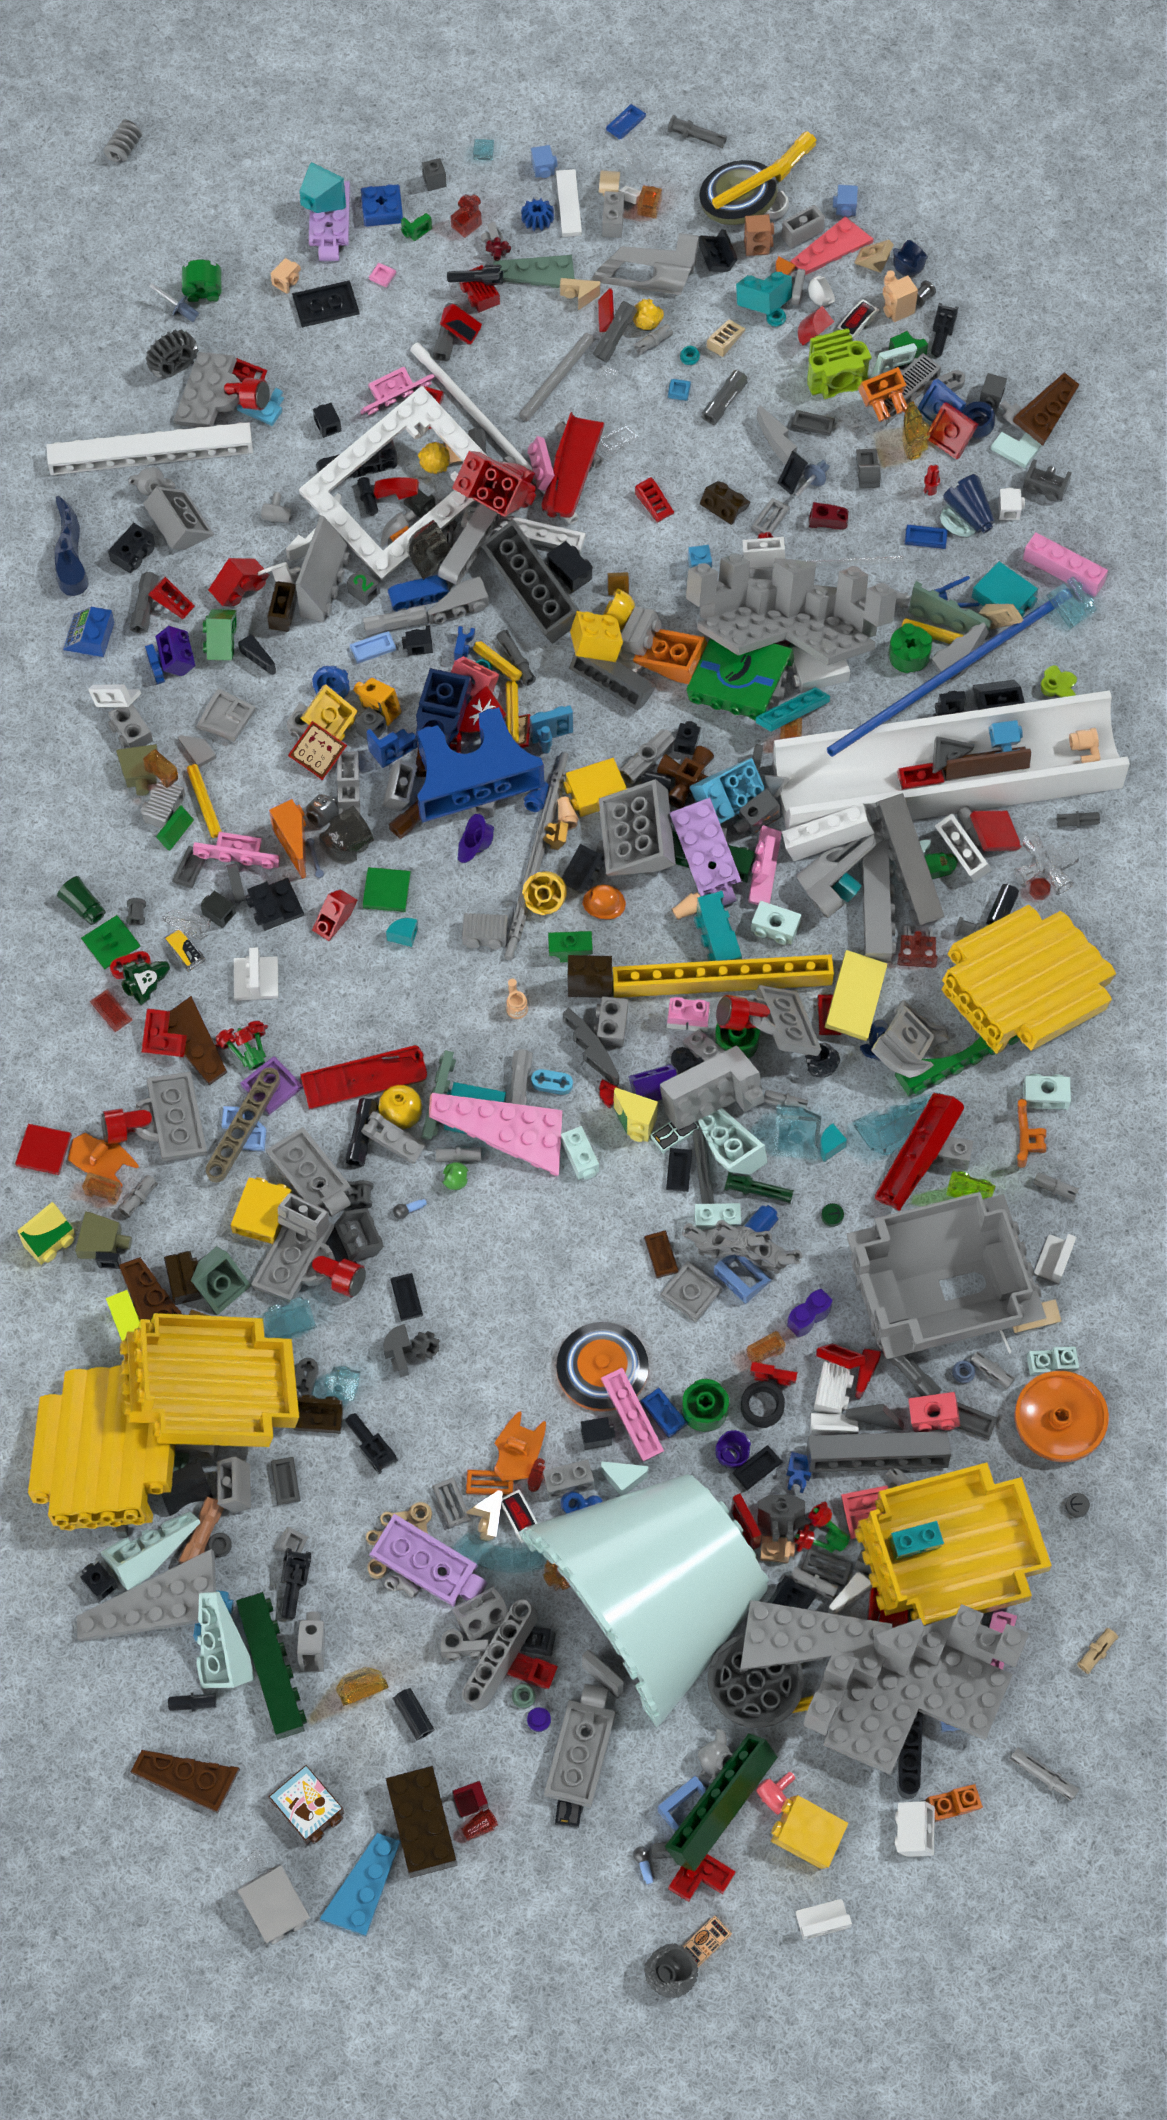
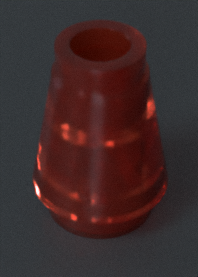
M490 1808L485 1811L482 1809L461 1830L469 1841L495 1831V1827L499 1823Z

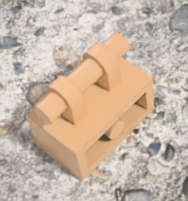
M888 271L884 277L885 286L882 292L885 299L883 309L888 318L891 317L894 322H897L915 313L918 289L909 276L898 280L895 277L894 271Z

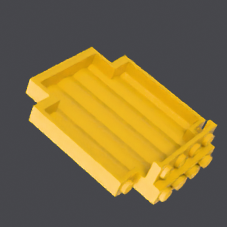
M1026 905L953 943L947 954L956 965L947 970L942 979L945 984L941 990L996 1054L1002 1052L1010 1038L1016 1035L1032 1051L1102 1013L1112 1001L1110 994L1104 987L1110 984L1115 977L1116 972L1107 960L1102 958L1098 949L1088 942L1083 932L1076 928L1069 916L1062 911L1042 920L1033 907Z
M154 1313L151 1322L148 1319H141L138 1328H134V1332H127L125 1340L120 1343V1354L124 1355V1360L121 1363V1374H124L126 1379L123 1380L122 1394H125L127 1398L124 1401L123 1413L127 1415L128 1422L153 1423V1436H157V1442L160 1444L270 1447L273 1439V1427H296L299 1411L292 1339L265 1338L263 1318Z
M121 1365L111 1368L94 1367L88 1370L72 1369L65 1371L62 1395L48 1394L39 1397L28 1494L33 1503L46 1504L49 1502L48 1517L53 1526H59L61 1530L72 1531L78 1528L95 1529L103 1526L119 1527L128 1524L142 1525L144 1523H153V1513L147 1502L148 1494L159 1495L171 1492L176 1444L158 1443L157 1436H153V1423L128 1422L127 1415L123 1413L124 1401L127 1398L125 1394H122L123 1380L126 1379L125 1375L121 1374Z
M987 1462L879 1491L878 1499L875 1500L876 1510L870 1511L867 1519L859 1520L858 1529H855L858 1543L862 1542L865 1551H862L864 1563L869 1565L872 1571L869 1574L870 1583L873 1588H877L879 1596H876L879 1610H884L885 1615H890L913 1608L914 1611H911L912 1621L921 1618L924 1626L957 1615L961 1604L981 1613H988L1028 1602L1032 1594L1026 1577L1049 1572L1052 1567L1022 1477L994 1484ZM934 1521L938 1522L944 1542L941 1548L899 1560L894 1559L888 1539L891 1533Z

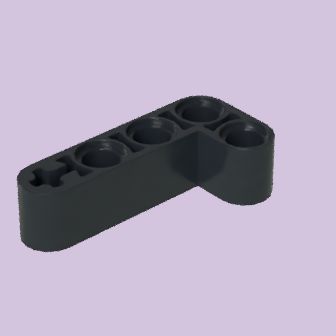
M393 440L347 478L366 476L367 473L373 472L374 474L386 471L385 469L388 468L395 469L398 462ZM339 455L320 459L316 463L317 472L319 473Z

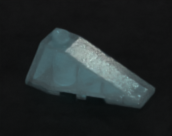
M933 1093L911 1099L909 1101L910 1106H898L897 1104L890 1106L891 1112L879 1115L878 1111L871 1112L852 1121L853 1126L872 1151L882 1155L891 1154L905 1143Z

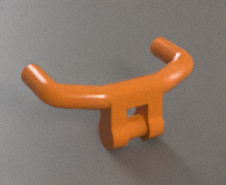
M1020 1099L1018 1101L1020 1147L1019 1154L1017 1155V1165L1020 1168H1024L1027 1164L1028 1152H1046V1129L1028 1128L1027 1102L1024 1099ZM1029 1138H1036V1143H1029Z

